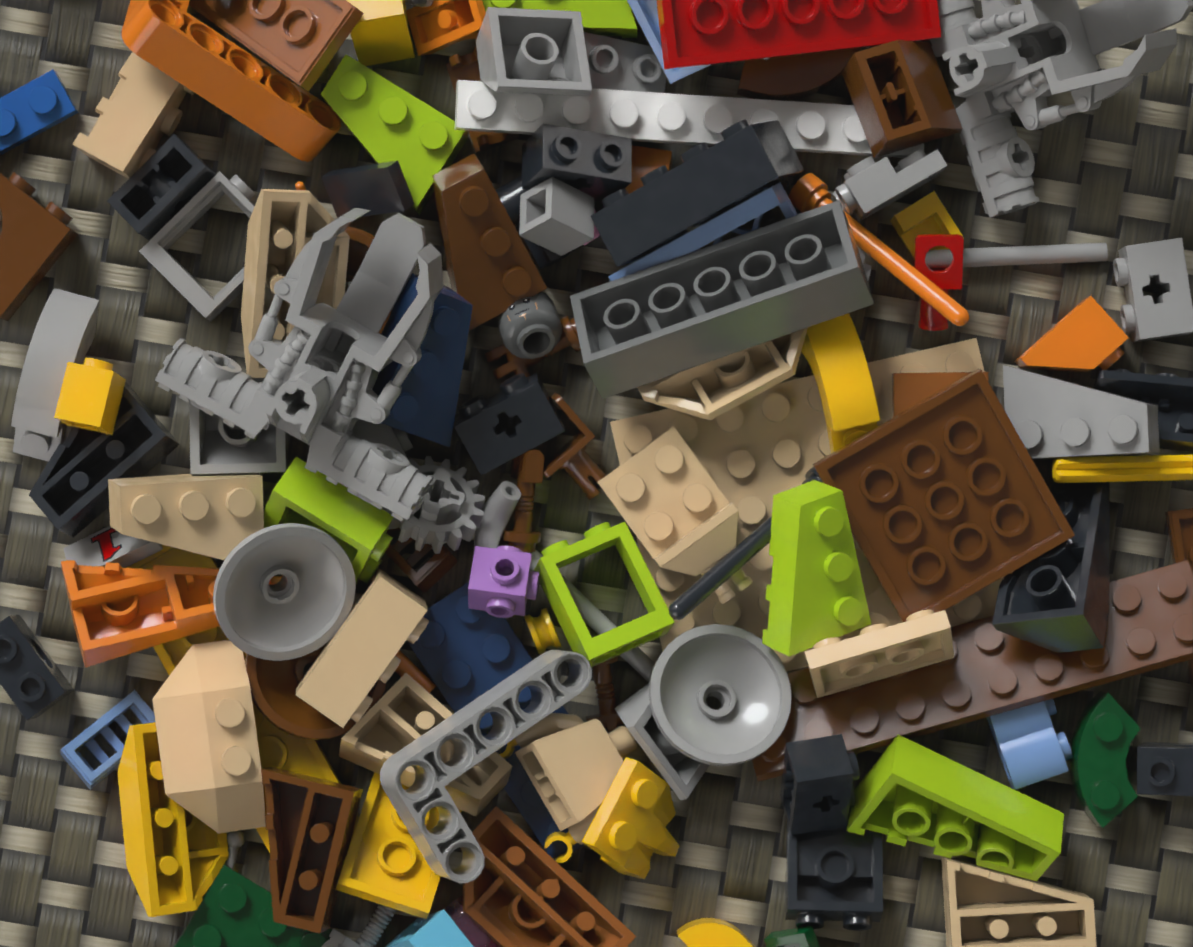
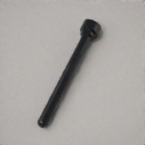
M814 466L806 472V480L802 484L813 480L822 482ZM772 516L670 604L669 614L673 619L681 620L685 618L770 543Z

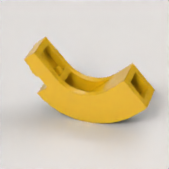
M847 313L808 327L801 352L807 359L817 383L826 421L830 450L833 453L875 429L877 421H880L879 411L865 354L850 314Z

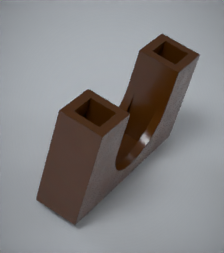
M0 172V209L2 213V231L0 235V318L5 321L10 320L78 235L67 226L73 218L52 201L46 207L38 203L31 197L36 189L15 172L9 178Z

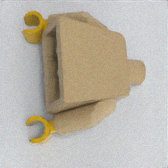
M551 713L507 743L506 750L499 755L506 759L511 756L515 746L519 745L522 747L515 754L560 830L546 838L544 849L556 840L563 841L568 849L565 853L559 855L555 861L557 863H564L571 857L573 845L576 843L584 844L582 840L624 762L622 758L635 751L637 744L635 738L625 726H619L607 733L598 719L583 722L580 717L574 714ZM566 828L569 830L567 833L561 832Z

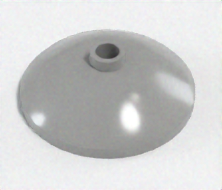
M297 523L269 526L241 541L224 560L214 584V612L227 638L243 652L256 658L272 661L302 657L319 649L332 639L349 616L355 597V574L350 559L343 548L324 531ZM277 574L282 575V579L277 584H269L273 576Z
M712 624L699 626L682 633L664 649L652 670L649 684V701L652 715L659 730L673 747L698 762L715 766H730L758 757L778 739L789 718L791 687L788 674L780 658L772 648L762 644L761 638L735 626ZM709 696L716 697L721 703V709H711L706 703V698Z

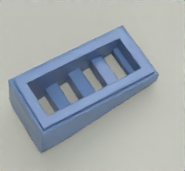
M135 690L60 750L61 756L90 790L120 764L124 744L109 728V725L115 721L127 735L129 725L132 724L123 713L129 708L142 724L155 722L154 712ZM101 734L116 752L112 757L109 758L96 743L94 738L97 735ZM84 746L100 763L97 769L93 770L79 753Z

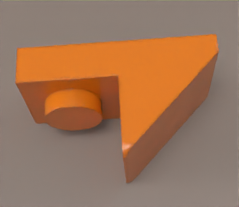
M433 0L431 6H415L406 10V16L418 56L433 54L463 40L477 39L486 13L483 1Z

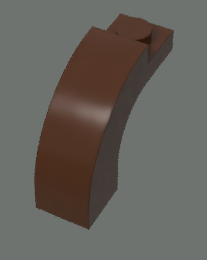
M862 47L770 57L768 60H745L736 95L752 99L792 101L813 95L825 89L842 76V70L852 55L859 52Z

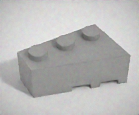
M1003 365L1005 412L1032 460L1055 459L1058 457L1160 453L1158 407L1156 405Z

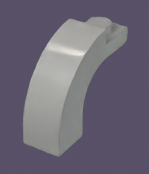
M56 288L50 294L34 330L17 389L11 426L15 427L14 453L49 462L58 445L64 443L67 425L54 418L67 363L82 364L95 338L100 300Z

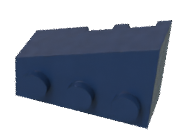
M411 274L393 307L381 335L389 337L417 297L416 284L419 275ZM443 285L442 291L434 301L428 330L420 346L422 352L421 360L410 370L401 385L400 395L390 409V415L381 423L450 447L473 305L448 286ZM392 361L379 372L372 389L378 396L389 381H393L402 364Z

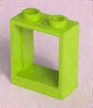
M295 457L272 490L264 509V528L278 524L297 523L324 531L338 542L349 557L354 570L356 585L359 580L368 584L393 539L386 532L394 517L385 510H380L358 496L347 491L348 488L339 482L335 485L326 480L327 475L319 471L313 473L306 469V462Z
M609 522L601 523L583 534L585 537L583 540L571 545L568 544L567 540H562L548 546L541 552L543 557H540L534 571L540 572L539 582L572 651L583 655L589 661L591 667L666 635L675 623L626 522L613 527L610 526ZM615 545L648 614L592 638L559 568Z

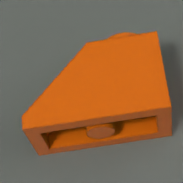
M1089 296L1081 301L1014 362L1024 369L1088 372L1099 366L1101 370H1106L1125 353L1119 346L1129 337L1092 296Z

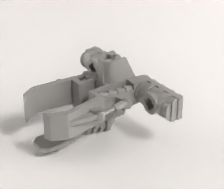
M937 0L941 38L930 39L932 43L931 48L935 58L942 56L944 61L950 62V75L954 82L960 86L954 89L955 96L966 98V101L955 109L963 128L959 135L962 144L966 145L969 154L967 159L972 169L978 192L981 191L984 199L982 204L985 213L989 214L990 218L1016 212L1040 202L1039 197L1035 195L1033 189L1035 185L1031 176L1035 166L1034 156L1029 145L1018 137L1016 128L1012 126L1010 120L1012 117L1011 113L1016 111L1027 130H1036L1060 122L1068 115L1098 109L1103 100L1129 86L1139 75L1160 70L1177 45L1176 28L1161 30L1186 20L1193 8V0H1104L1083 9L1079 8L1077 0H1021L1022 4L1015 5L1013 0H981L983 18L980 19L975 16L973 0ZM1143 38L1138 49L1124 59L1122 66L1097 71L1100 68L1095 55ZM1071 91L1074 104L1068 106H1047V97Z
M354 208L314 233L312 239L304 246L292 263L286 276L275 283V295L270 309L262 317L255 339L250 342L248 347L249 353L268 370L263 382L258 383L252 380L251 376L241 371L240 365L231 358L215 351H205L197 346L192 347L183 338H180L172 347L174 350L166 356L163 362L164 368L159 370L155 381L159 382L158 387L167 392L171 389L179 393L180 399L203 410V412L211 416L216 414L224 418L223 423L234 428L236 425L244 429V434L254 440L262 429L267 430L272 424L310 445L305 466L306 469L313 473L319 471L327 475L326 480L335 485L338 482L348 487L347 491L358 496L380 510L382 507L393 512L391 516L403 521V519L409 520L420 509L425 499L423 497L431 487L429 483L433 481L434 477L420 473L419 469L409 464V460L396 449L380 443H371L366 439L361 440L355 437L351 431L357 419L378 424L390 415V409L401 393L402 383L412 367L421 360L422 352L420 346L428 330L434 301L443 289L442 257L431 243L425 246L424 226L398 213L381 223L358 272L337 309L325 303L315 304L337 235L344 232L352 221L371 211ZM418 262L420 269L416 284L418 295L387 338L381 335L379 331ZM283 300L290 303L285 321L294 325V328L286 339L281 341L274 339L273 336L279 320L277 315ZM392 361L402 364L393 381H389L378 396L372 389L379 372Z

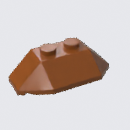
M497 806L472 831L483 851L485 859L481 874L475 880L463 883V913L500 947H628L636 936Z

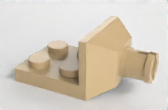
M672 427L597 482L660 568L696 577L699 574L703 576L736 548L739 510L734 503H730L675 427ZM742 568L730 577L739 591L744 590L753 582L744 573ZM727 582L715 590L722 604L736 596Z

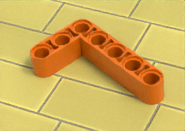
M130 0L121 33L124 43L133 53L293 157L305 162L313 161L340 130L341 121L330 106L187 13L190 0Z

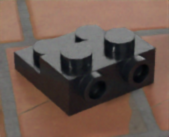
M787 822L785 920H796L795 926L797 928L813 926V929L823 928L824 921H843V928L852 931L868 930L872 928V922H880L883 914L882 833L865 829L864 835L848 832L846 825L845 827L791 835Z

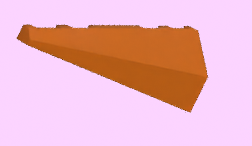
M74 560L61 562L73 623L85 668L220 626L213 605V591L219 572L218 568L153 565L152 569L122 568L120 563L106 562L105 567L77 565ZM273 576L269 584H277L282 579V576Z

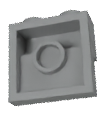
M920 149L899 161L898 166L895 168L892 167L887 157L875 163L872 156L847 170L848 173L843 176L845 182L835 188L832 197L834 202L840 200L842 208L846 213L852 215L857 222H861L938 177L947 167V164L938 149L927 156L924 150Z

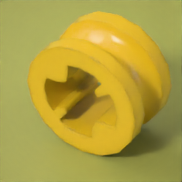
M547 608L542 609L538 617L525 616L527 626L540 655L545 652L548 646H554L556 649L562 647Z

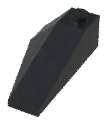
M1055 482L1050 492L1075 536L1014 570L1012 574L1009 573L1004 576L998 589L992 625L997 631L1057 653L1104 648L1109 614L1110 482Z

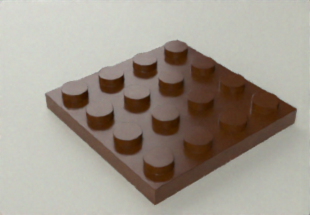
M981 369L973 371L812 464L823 483L843 491L851 532L903 622H906V618L909 615L921 610H933L934 613L946 610L1075 536Z

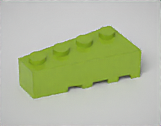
M897 734L854 790L855 806L850 807L847 825L848 832L864 835L865 829L887 835L886 842L905 846L907 840L934 847L933 854L950 859L952 856L960 855L976 858L977 866L1037 881L1061 854L1064 813Z

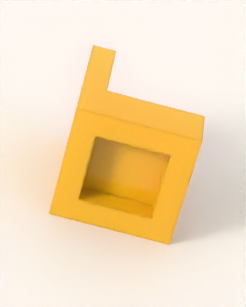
M935 191L894 215L890 220L914 260L915 238L917 235L959 234L963 237ZM935 246L930 250H941L948 248L945 246Z

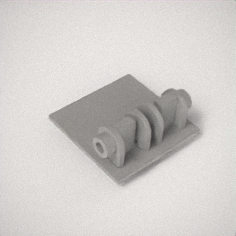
M584 32L593 89L664 93L667 76L651 46Z

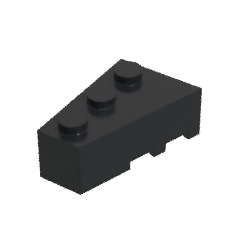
M125 382L113 435L73 427L64 443L58 445L29 496L59 531L74 538L109 507L108 479L143 477L180 444L129 384Z

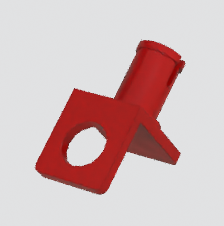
M959 234L917 235L915 238V265L913 267L948 295L949 289H962L963 237ZM935 246H945L952 252V263L948 268L930 269L925 262L927 252ZM920 297L919 328L929 331L947 329L949 327L948 319Z

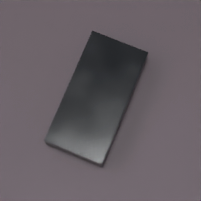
M398 161L332 170L322 176L337 218L354 208L371 210L361 216L363 217L405 211L414 205Z

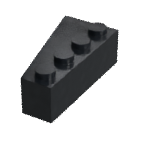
M746 119L737 122L720 133L724 140L711 148H708L706 142L699 144L680 155L683 161L681 165L668 171L666 165L661 166L641 177L640 179L644 186L629 194L627 189L623 188L601 200L604 209L591 215V218L616 266L632 263L687 234L688 227L692 225L698 227L718 217L728 210L726 206L733 203L736 205L768 189L767 183L785 177L791 178L804 171L779 121L775 120L751 125L748 124Z

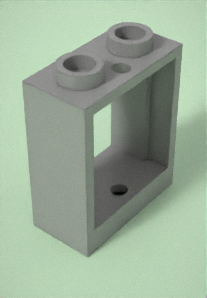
M220 171L139 250L211 322L243 291L244 268L213 297L167 250L224 194L249 218L251 217L255 206L249 200L255 193L236 174L228 180Z

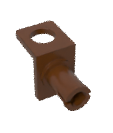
M555 392L550 396L551 399L580 432L544 463L543 475L548 478L557 470L564 469L590 500L600 492L589 481L588 477L592 476L598 482L607 476L585 451L586 444L595 435L562 397Z

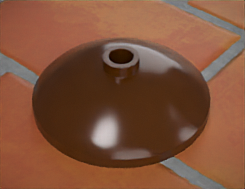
M326 644L307 655L290 660H264L246 654L245 666L253 702L271 724L287 734L304 739L324 740L341 736L356 724L350 718L344 728H342L296 696V688L304 678V666L313 665ZM379 679L367 694L373 698V701L365 714L383 696L386 683Z

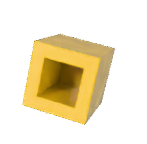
M85 358L84 365L68 362L54 418L67 426L113 435L126 379L112 371V363L103 360Z

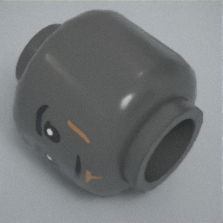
M540 292L532 297L519 299L509 306L505 312L496 316L497 327L505 347L512 355L526 359L542 357L552 351L561 339L563 329L560 317L553 301L544 292Z

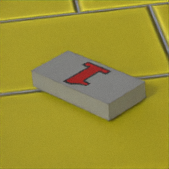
M108 526L63 549L66 560H74L77 565L105 567L106 562L120 563L122 568H126L163 550L162 544L123 535Z

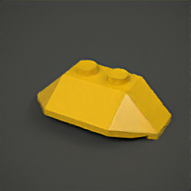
M155 722L129 725L117 772L128 872L148 917L195 911L198 909L203 900L202 897L214 882L229 856L227 833L218 834L165 794Z

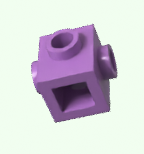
M475 546L468 586V609L486 611L488 614L499 618H509L513 615L525 616L527 599L536 600L540 572L531 571L532 553H525L513 546H499L496 549Z

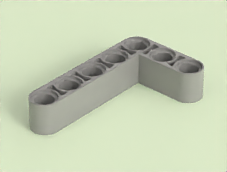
M564 650L544 652L389 757L383 763L380 770L382 788L429 867L436 875L457 883H469L481 874L485 859L480 845L445 786L583 692L588 687L592 678L590 663L583 655ZM563 661H566L569 666V675L561 684L557 678V669ZM525 687H528L531 692V701L522 710L518 703L519 694ZM486 713H490L493 719V727L486 736H483L479 729L480 721ZM451 739L454 744V754L448 762L444 763L440 756V749L447 740ZM412 766L415 771V781L410 788L404 790L401 785V775L407 767ZM436 806L439 812L438 823L433 829L427 830L425 816L431 808ZM460 847L463 853V860L457 869L451 870L449 857L456 848Z

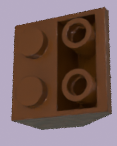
M896 40L854 53L842 70L843 78L874 158L956 134L963 129L930 43Z

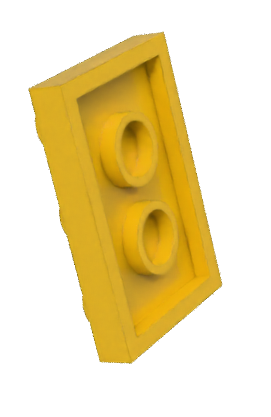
M374 772L335 890L427 919L441 876L436 875L429 867L382 788L380 774ZM401 784L404 790L410 788ZM436 806L431 808L425 816L427 830L433 829L438 823L439 812Z

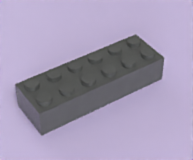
M840 200L570 296L583 363L602 399L874 304L857 243Z

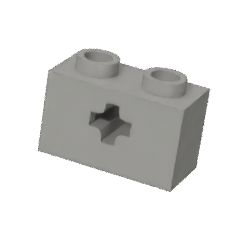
M1182 238L1128 245L1118 250L1119 258L1113 260L1114 277L1118 287L1124 286L1126 305H1121L1120 316L1124 333L1131 332L1132 343L1193 333V306ZM1150 279L1153 287H1161L1162 295L1156 297L1154 302L1152 296H1144L1142 288L1150 284Z

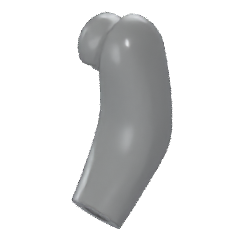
M508 481L502 482L482 508L484 515L480 527L476 528L474 550L475 546L495 549L501 546L498 545L501 536L521 497L520 489L515 484Z

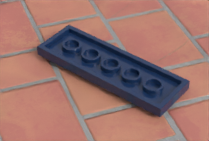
M469 582L428 608L423 616L429 620L428 625L414 644L408 642L454 713L533 660L506 618L495 617L482 610L468 609ZM525 687L519 694L518 703L522 710L531 701V692L528 687ZM563 705L552 712L569 714ZM486 713L480 721L479 729L483 736H486L493 727V719L490 713ZM507 744L496 752L502 754L506 750ZM517 745L514 747L511 756L505 759L512 765V770L504 789L544 848L546 838L560 830L516 756L515 752L522 748ZM566 828L561 832L567 833L569 830ZM556 840L549 847L545 848V851L555 860L559 855L565 853L568 848L563 841ZM576 843L575 845H573L572 853L581 848L582 846H584L585 844L581 845L579 843Z

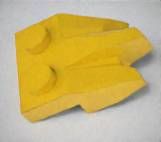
M626 757L582 842L600 854V860L617 872L645 879L650 870V858L653 853L676 857L680 847L666 829L667 824L676 814L669 784L641 762Z

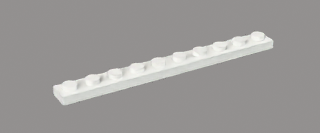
M458 80L456 85L454 130L532 135L544 123L631 138L632 141L687 145H699L706 142L707 146H714L724 140L720 133L737 122L746 119L748 124L751 125L778 120L794 151L873 156L854 105L593 88L590 96L496 92L482 81ZM924 143L881 157L906 158L920 149L924 150Z

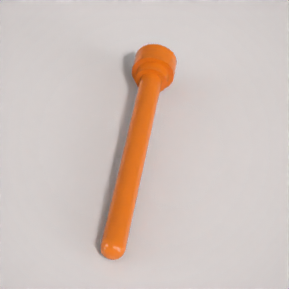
M808 173L800 178L789 194L792 205L801 213L833 202L831 194L828 192V185L813 173ZM845 212L859 248L954 325L963 326L969 321V313L964 307Z

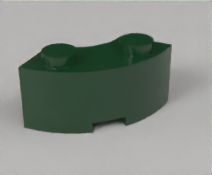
M1102 691L1084 709L1074 730L1071 751L1073 758L1071 759L1070 773L1074 791L1083 810L1095 825L1104 828L1138 797L1128 780L1126 758L1130 743L1141 728L1109 693Z

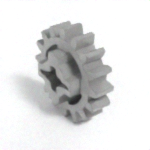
M426 456L423 466H419L413 459H409V464L418 468L420 473L426 476L431 475L434 479L429 483L431 487L423 497L425 499L420 509L409 520L403 519V521H400L394 517L388 529L400 528L401 532L398 540L402 543L411 537L416 540L415 550L421 551L425 543L432 545L435 554H440L444 543H447L454 551L458 550L461 539L468 542L473 539L475 530L480 527L484 515L482 508L485 496L476 494L480 483L478 480L466 482L464 478L467 469L462 467L456 472L452 471L449 459L445 458L441 466L434 465L431 456ZM384 507L381 508L392 515L393 512Z

